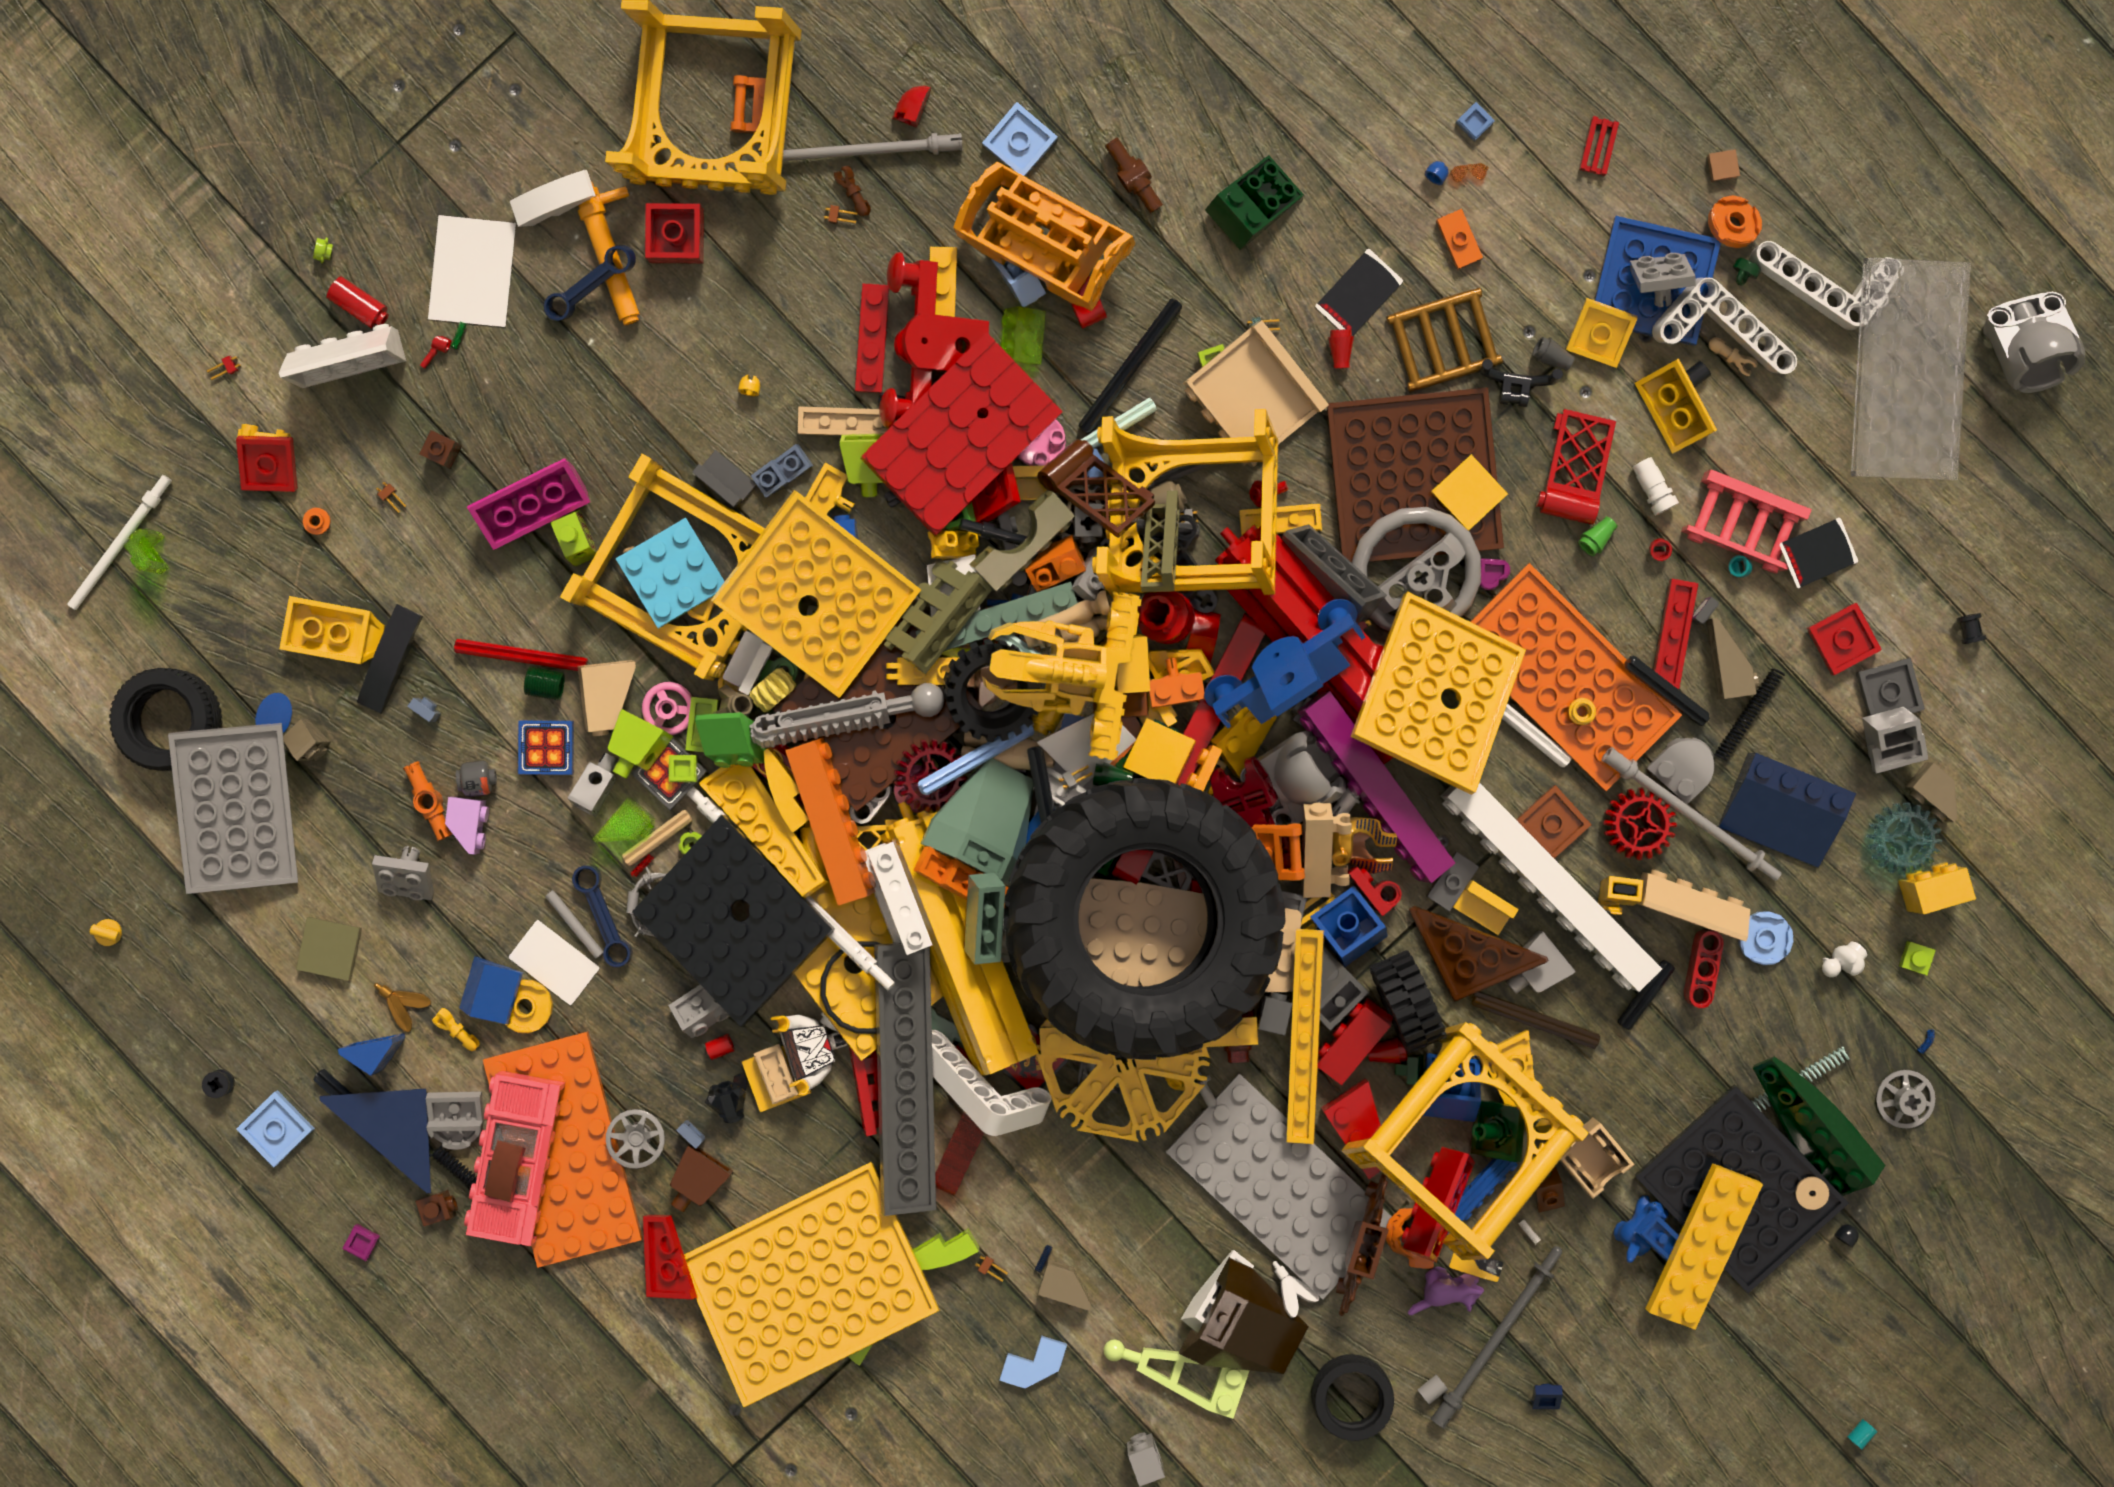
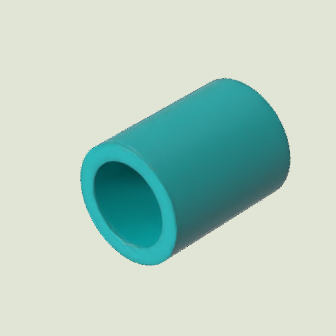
M1862 1419L1847 1437L1863 1450L1878 1431Z

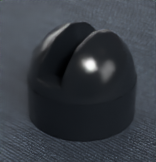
M1846 1224L1842 1225L1834 1236L1853 1248L1859 1238V1233L1855 1227Z

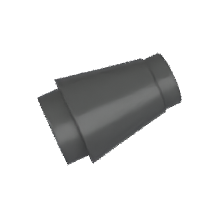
M1541 337L1532 352V356L1536 357V361L1565 371L1571 367L1575 358L1551 337L1548 339Z

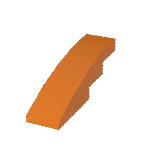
M924 846L913 870L967 900L968 876L985 874L984 872H976L957 859L946 857L930 846ZM1007 886L1005 887V897L1008 890Z

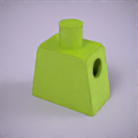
M883 434L842 435L840 439V449L848 482L851 484L861 483V496L863 497L877 496V483H883L860 459L868 448Z
M621 709L608 745V751L620 757L612 772L627 779L634 765L646 771L649 770L673 736Z

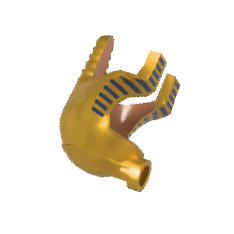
M1352 817L1350 818V823H1352L1351 834L1343 835L1333 832L1332 861L1335 866L1340 867L1350 863L1360 868H1365L1372 874L1392 870L1393 858H1373L1365 847V840L1369 837L1373 839L1376 846L1396 847V833L1382 831L1379 820Z

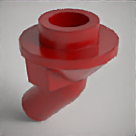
M1261 480L1255 481L1250 489V498L1257 507H1262ZM1285 480L1277 483V495L1289 490Z

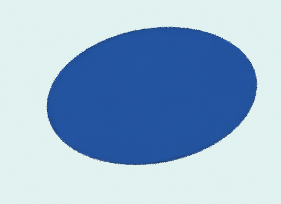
M282 693L268 695L258 707L255 719L256 725L282 723L284 733L292 717V706L288 697Z

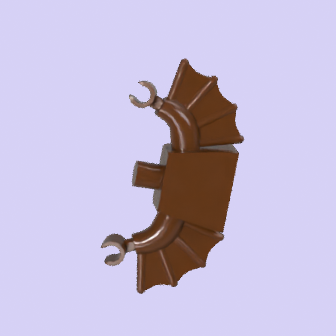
M1383 1172L1379 1183L1370 1181L1366 1189L1365 1196L1369 1198L1362 1221L1355 1222L1345 1254L1347 1271L1344 1278L1339 1277L1336 1293L1344 1295L1339 1311L1340 1316L1348 1313L1350 1304L1355 1300L1357 1288L1361 1284L1363 1277L1374 1279L1389 1231L1387 1228L1380 1227L1383 1203L1385 1202L1384 1194L1388 1184L1387 1176Z

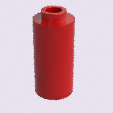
M342 276L332 283L327 292L326 298L371 329L377 325L385 324L389 314L386 313L387 306Z

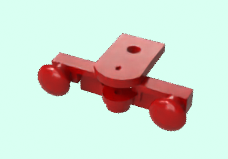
M901 252L895 253L889 261L887 283L893 293H898L901 286L911 287V295L915 296L914 317L896 335L894 341V349L898 357L912 366L910 391L905 394V399L897 398L894 388H889L884 392L879 405V416L882 425L887 429L930 389L932 371L947 372L984 334H989V321L935 315L938 262L919 260L914 263H905ZM958 338L963 339L966 343V351L964 353L958 352L955 347V342Z

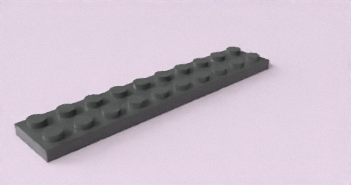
M902 943L874 945L876 965L895 982L894 986L887 991L875 979L881 1214L889 1216L936 1210L930 946L906 955Z

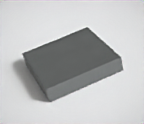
M1911 658L1856 672L1868 716L1903 706L1911 713L1925 710Z

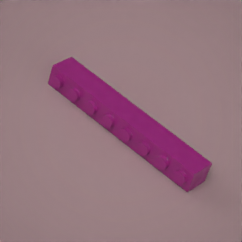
M1321 691L1297 711L1301 716L1299 720L1302 726L1307 731H1312L1317 738L1315 742L1319 749L1324 753H1328L1332 758L1331 764L1340 775L1343 774L1348 780L1347 786L1355 796L1359 795L1365 803L1363 808L1366 813L1380 821L1382 831L1396 833L1397 841L1394 850L1402 860L1406 859L1411 866L1409 870L1416 880L1432 883L1455 864V861L1371 746L1350 737L1355 724L1330 691Z

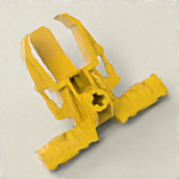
M1113 592V601L1107 615V643H1105V646L1094 645L1093 630L1089 627L1073 624L1068 626L1051 620L1045 622H1009L992 629L988 636L990 640L1000 635H1010L1015 632L1052 643L1050 655L1004 649L991 653L989 671L996 677L1046 683L1045 689L1002 690L999 686L989 683L982 676L984 686L1002 700L1031 707L1037 712L1044 710L1079 715L1085 701L1096 702L1097 709L1090 726L1091 748L1088 755L1091 757L1097 756L1101 759L1107 758L1108 760L1117 758L1118 751H1116V746L1120 743L1123 724L1121 716H1124L1125 711L1122 707L1123 702H1126L1127 695L1114 690L1118 663L1132 662L1133 655H1131V649H1134L1135 646L1133 636L1137 633L1139 619L1137 610L1138 606H1141L1142 599H1139V596L1136 594ZM1055 628L1079 636L1077 642H1064L1063 638L1055 635ZM1056 695L1069 698V704H1056L1055 706L1044 705L1045 700H1055Z

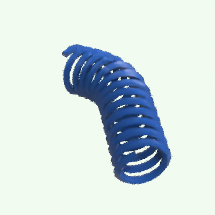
M1934 1029L1927 1030L1925 1042L1917 1049L1920 1053L1924 1054L1932 1045L1934 1039L1931 1038H1935Z

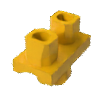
M942 530L935 537L930 531L927 532L932 544L931 558L950 560L973 554L976 557L975 549L979 547L977 533Z

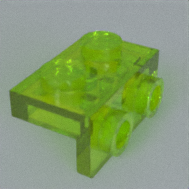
M1020 306L1004 310L1001 320L1003 334L1000 346L1014 362L1041 365L1046 311Z
M138 529L128 537L129 541L124 544V547L132 556L130 561L139 571L143 570L149 573L162 574L169 569V566L153 547L165 538L162 532Z

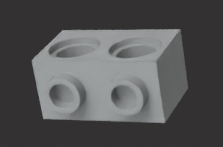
M1139 1433L1130 1438L1131 1441L1127 1442V1450L1139 1487L1164 1478L1163 1462L1152 1433L1148 1435L1146 1433Z

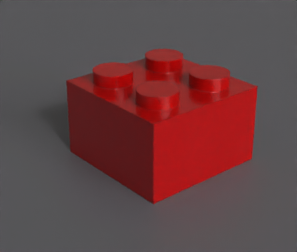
M646 203L645 258L649 263L704 264V209L700 204Z

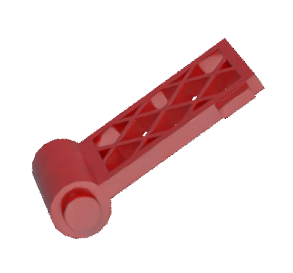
M1563 409L1562 414H1556L1553 430H1557L1558 433L1546 488L1544 491L1539 492L1536 506L1540 507V513L1594 525L1599 511L1600 495L1616 421ZM1567 418L1578 419L1583 429L1571 435L1566 427ZM1597 424L1608 426L1606 437L1598 442L1590 428ZM1586 432L1594 445L1582 451L1574 438ZM1564 433H1565L1567 439L1563 441V437H1564ZM1570 441L1578 455L1566 461L1560 450L1561 446ZM1605 442L1604 449L1600 445ZM1596 447L1602 458L1601 463L1592 467L1584 454ZM1580 457L1588 471L1576 477L1568 464ZM1558 460H1560L1562 464L1557 467ZM1563 467L1572 479V481L1565 485L1554 482L1556 471ZM1597 468H1599L1598 475H1597L1596 472L1594 471V470H1596ZM1589 473L1596 482L1594 492L1585 490L1579 482L1581 478Z

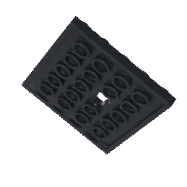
M721 815L632 911L740 1027L745 1026L835 930L726 815ZM739 900L746 901L750 906V915L742 922L737 921L732 915V907Z
M1735 1084L1635 1174L1636 1178L1683 1226L1712 1163L1758 1180L1763 1184L1724 1267L1747 1293H1750L1849 1204ZM1807 1177L1821 1179L1829 1189L1827 1203L1816 1210L1802 1207L1795 1196L1797 1184ZM1810 1191L1809 1195H1815V1191Z

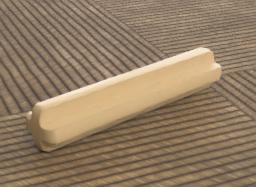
M682 810L623 853L622 858L628 866H632L690 824L692 822L691 815L686 810Z

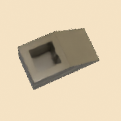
M300 719L283 736L284 743L297 761H312L313 759L317 761L327 752L325 747L330 743L309 719Z
M1925 762L1905 788L1911 792L1909 796L1920 805L1924 803L1931 809L1929 813L1936 820L1942 823L1944 821L1955 822L1958 818L1955 780L1935 763Z
M1048 1259L1038 1289V1295L1043 1296L1042 1300L1051 1304H1057L1058 1301L1068 1304V1308L1076 1312L1090 1311L1091 1300L1074 1267Z

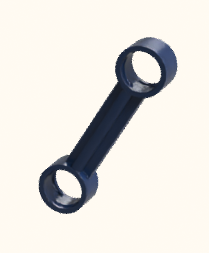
M625 245L609 248L603 263L567 291L554 293L546 298L544 302L546 315L556 321L571 317L575 311V304L615 273H625L634 267L636 257L633 250ZM616 250H622L627 255L628 262L623 269H618L613 263V254ZM558 296L563 298L567 305L566 313L563 316L557 315L552 308L553 300Z
M592 865L581 866L573 873V885L578 891L584 892L606 944L603 951L605 961L612 967H621L631 960L633 955L632 947L627 941L620 938L599 888L602 881L600 871ZM584 869L591 870L596 875V883L591 889H585L578 883L579 873ZM614 943H620L627 949V957L623 962H614L609 957V948Z

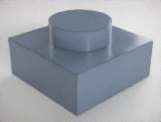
M423 697V699L413 698L407 706L428 722H436L441 715L436 710L437 705L426 697Z

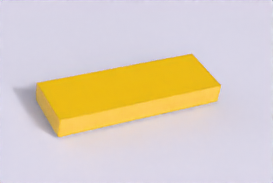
M1320 504L1277 507L1276 535L1284 534L1286 530L1308 524L1316 531H1322ZM1262 508L1239 510L1241 536L1254 524L1257 528L1261 526Z

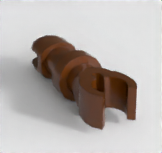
M849 166L842 167L841 170L844 171L845 178L842 176V172L839 171L834 173L835 180L847 190L845 194L854 202V209L857 214L863 217L869 215L871 207L868 201L863 199L860 193L862 191L860 186L855 185L852 169Z

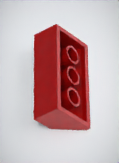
M1441 1147L1440 1152L1436 1151L1432 1158L1430 1166L1433 1167L1431 1176L1424 1179L1422 1186L1453 1214H1456L1475 1161L1467 1153ZM1415 1203L1411 1213V1217L1414 1220L1410 1228L1406 1227L1401 1242L1404 1243L1403 1249L1437 1263L1444 1245L1442 1241L1446 1238L1448 1231Z

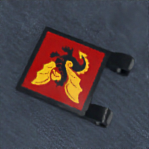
M1026 1019L1033 1043L1040 1045L1039 1031ZM1037 1055L1002 1069L1022 1090L1034 1087L1043 1088L1046 1085ZM1057 1058L1053 1061L1052 1068L1055 1075L1069 1059Z

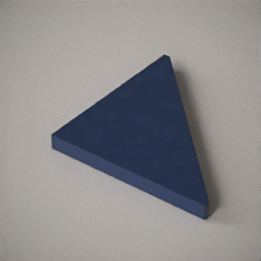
M427 1089L320 1096V1101L422 1190L426 1193H431L429 1134L426 1128L428 1124Z

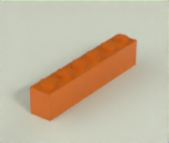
M820 738L785 750L838 906L873 894L875 892L874 887L876 886L875 878L868 871L866 865L867 855L865 849L859 844L857 825L850 818L848 812L849 801L842 794L839 785L841 783L840 775L837 769L833 768L830 759L832 752L829 744L825 743L824 738Z

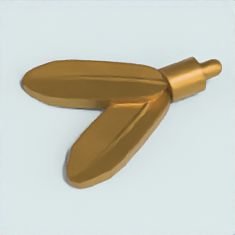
M374 984V987L379 990L378 994L387 1000L395 1022L406 1032L411 1031L412 1020L405 1006L424 1008L431 1004V1000L424 994L409 991H393L386 985Z

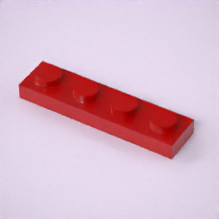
M862 283L856 392L878 394L883 392L890 292L888 285Z
M1672 578L1669 580L1653 670L1679 689L1699 583Z

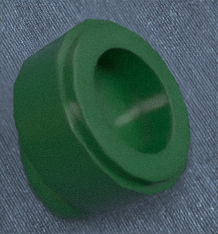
M1737 258L1733 265V268L1738 271L1736 283L1739 286L1744 285L1749 277L1757 279L1761 272V268L1758 265L1744 258Z

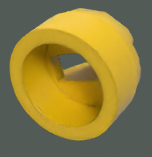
M745 375L739 382L738 392L747 396H759V379L753 376V379L750 380L749 375Z

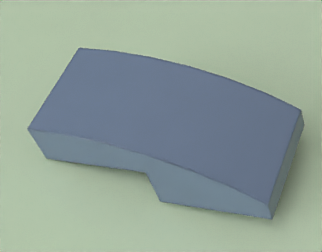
M795 444L778 458L768 462L752 474L751 477L764 496L768 498L812 468L813 464L800 445Z

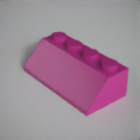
M564 458L468 505L467 508L490 546L495 550L590 503L586 486L576 469Z

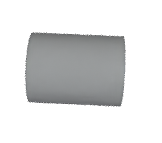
M1436 1374L1417 1390L1430 1405L1445 1393L1448 1388Z

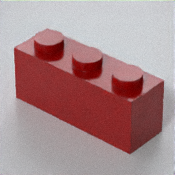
M1368 998L1362 1004L1358 1003L1349 1012L1351 1018L1346 1024L1341 1022L1332 1034L1334 1036L1329 1044L1324 1042L1319 1048L1318 1068L1340 1085H1343L1392 1024L1393 1017Z

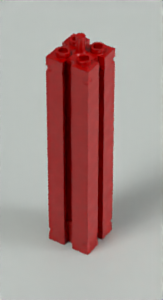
M1254 524L1239 539L1226 527L1220 535L1230 546L1215 559L1217 565L1251 564L1252 541H1261V526L1257 528ZM1276 535L1275 594L1264 595L1261 588L1227 590L1272 642L1284 637L1294 636L1298 637L1302 643H1305L1323 631L1318 625V614L1325 604L1335 600L1279 535ZM1351 628L1340 636L1343 643L1338 645L1339 651L1347 659L1350 666L1323 683V687L1318 689L1317 693L1330 691L1355 724L1382 652L1363 630L1365 638L1362 640L1355 630ZM1371 747L1383 764L1393 758Z

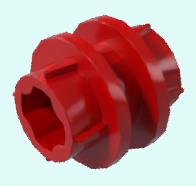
M1176 591L1149 592L1143 597L1141 606H1138L1137 610L1139 613L1138 626L1141 632L1156 642L1167 645L1178 643L1185 639L1193 629L1195 621L1194 608L1188 598ZM1169 609L1170 613L1166 616L1165 623L1162 624V619L1166 615V610Z

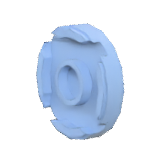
M1769 911L1756 912L1750 915L1747 941L1738 940V944L1743 955L1750 961L1761 965H1772L1780 962L1791 951L1793 931L1781 915Z

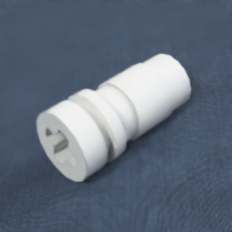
M1652 457L1632 467L1643 491L1646 492L1649 498L1647 499L1648 504H1652L1651 510L1655 516L1679 504L1676 496H1672V488L1667 487L1665 479Z

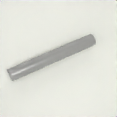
M555 891L549 892L545 898L595 959L602 955L603 950Z

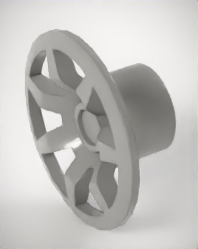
M1900 1070L1888 1075L1881 1082L1876 1095L1877 1108L1881 1116L1891 1125L1906 1129L1924 1123L1932 1114L1936 1099L1935 1091L1929 1080L1912 1070ZM1908 1075L1915 1076L1922 1082L1912 1088L1909 1084ZM1902 1076L1901 1089H1897L1889 1084V1082L1895 1077ZM1925 1086L1929 1091V1101H1926L1924 1094L1921 1092ZM1886 1087L1895 1097L1894 1099L1882 1102V1093ZM1896 1106L1897 1110L1893 1120L1886 1114L1883 1107ZM1926 1106H1928V1109L1926 1110L1925 1114L1921 1118H1918V1115H1920L1925 1110ZM1904 1114L1911 1116L1914 1120L1910 1123L1899 1122Z
M633 1109L620 1113L611 1121L606 1132V1146L609 1154L617 1163L628 1168L638 1169L650 1165L660 1156L665 1144L662 1125L656 1117L643 1110ZM633 1114L642 1116L639 1122L633 1124L626 1118V1116ZM646 1118L655 1124L657 1130L651 1131L650 1127L645 1124ZM621 1119L626 1130L624 1133H612L615 1124ZM659 1135V1146L656 1151L650 1145L652 1137ZM611 1138L623 1140L624 1145L617 1153L613 1150ZM644 1149L653 1154L649 1160L639 1163L641 1150ZM627 1150L633 1151L634 1163L626 1162L619 1156Z

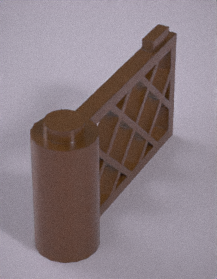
M1076 439L1038 472V479L1046 490L1054 493L1058 492L1119 538L1155 505L1154 494L1143 486L1140 488L1136 487L1093 454V447L1089 442ZM1095 466L1103 472V477L1087 478V472ZM1104 484V493H1088V485ZM1107 484H1119L1123 487V492L1107 493ZM1072 485H1084L1085 493L1073 494L1068 489ZM1124 499V508L1108 509V500ZM1127 499H1139L1144 504L1140 508H1128ZM1089 500H1105V509H1093L1089 506ZM1125 515V521L1117 527L1109 521V516Z

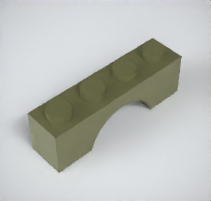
M1046 490L1028 508L1031 527L1027 538L1022 544L1010 550H997L988 546L969 564L994 591L1006 588L1013 580L1011 577L1018 570L1023 571L1032 562L1031 558L1038 551L1043 552L1052 543L1051 539L1057 533L1061 534L1066 531L1072 524L1070 520L1075 517L1074 514L1054 492Z

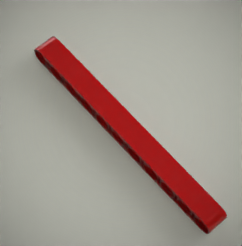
M1244 613L1210 681L1221 675H1232L1240 681L1242 680L1265 635L1263 630L1248 614ZM1205 700L1199 701L1183 732V735L1197 742L1177 782L1178 785L1185 784L1189 775L1195 772L1198 766L1196 760L1203 748H1207L1221 721L1216 715L1214 708L1209 706ZM1133 850L1121 854L1111 874L1126 882H1132L1137 885L1154 851Z

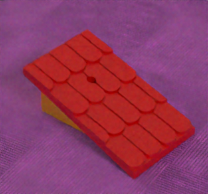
M986 333L870 446L860 459L936 537L1039 437L1063 411L1033 382L1005 350Z

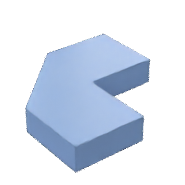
M1041 1335L1033 1361L1007 1353L999 1380L1021 1388H1027L1059 1371L1067 1343Z

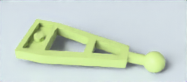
M1115 1339L1108 1341L1104 1346V1355L1108 1360L1119 1361L1124 1359L1137 1363L1136 1370L1208 1411L1234 1419L1249 1370L1221 1367L1210 1400L1178 1383L1185 1362L1199 1364L1180 1355L1178 1351L1143 1347L1141 1353L1126 1349L1122 1342ZM1149 1358L1175 1361L1170 1377L1147 1366Z

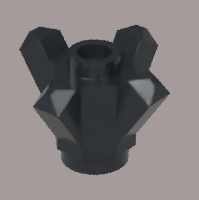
M739 1073L734 1076L733 1082L724 1081L710 1087L705 1104L719 1113V1116L723 1118L725 1123H735L744 1117V1101L748 1078L744 1074Z

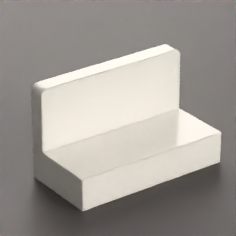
M746 631L723 675V679L740 687L738 691L749 695L773 648L754 633Z

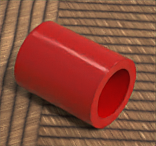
M729 1034L705 1043L711 1060L735 1051Z

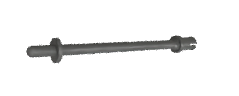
M1553 1247L1541 1265L1537 1262L1533 1263L1537 1269L1534 1276L1455 1390L1444 1394V1401L1431 1417V1420L1445 1429L1457 1409H1462V1397L1546 1276L1551 1279L1555 1277L1550 1270L1562 1254L1560 1247Z

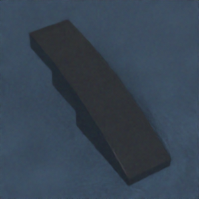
M396 604L367 671L357 703L380 714L383 713L405 667L403 663L414 643L412 639L423 618L422 615Z

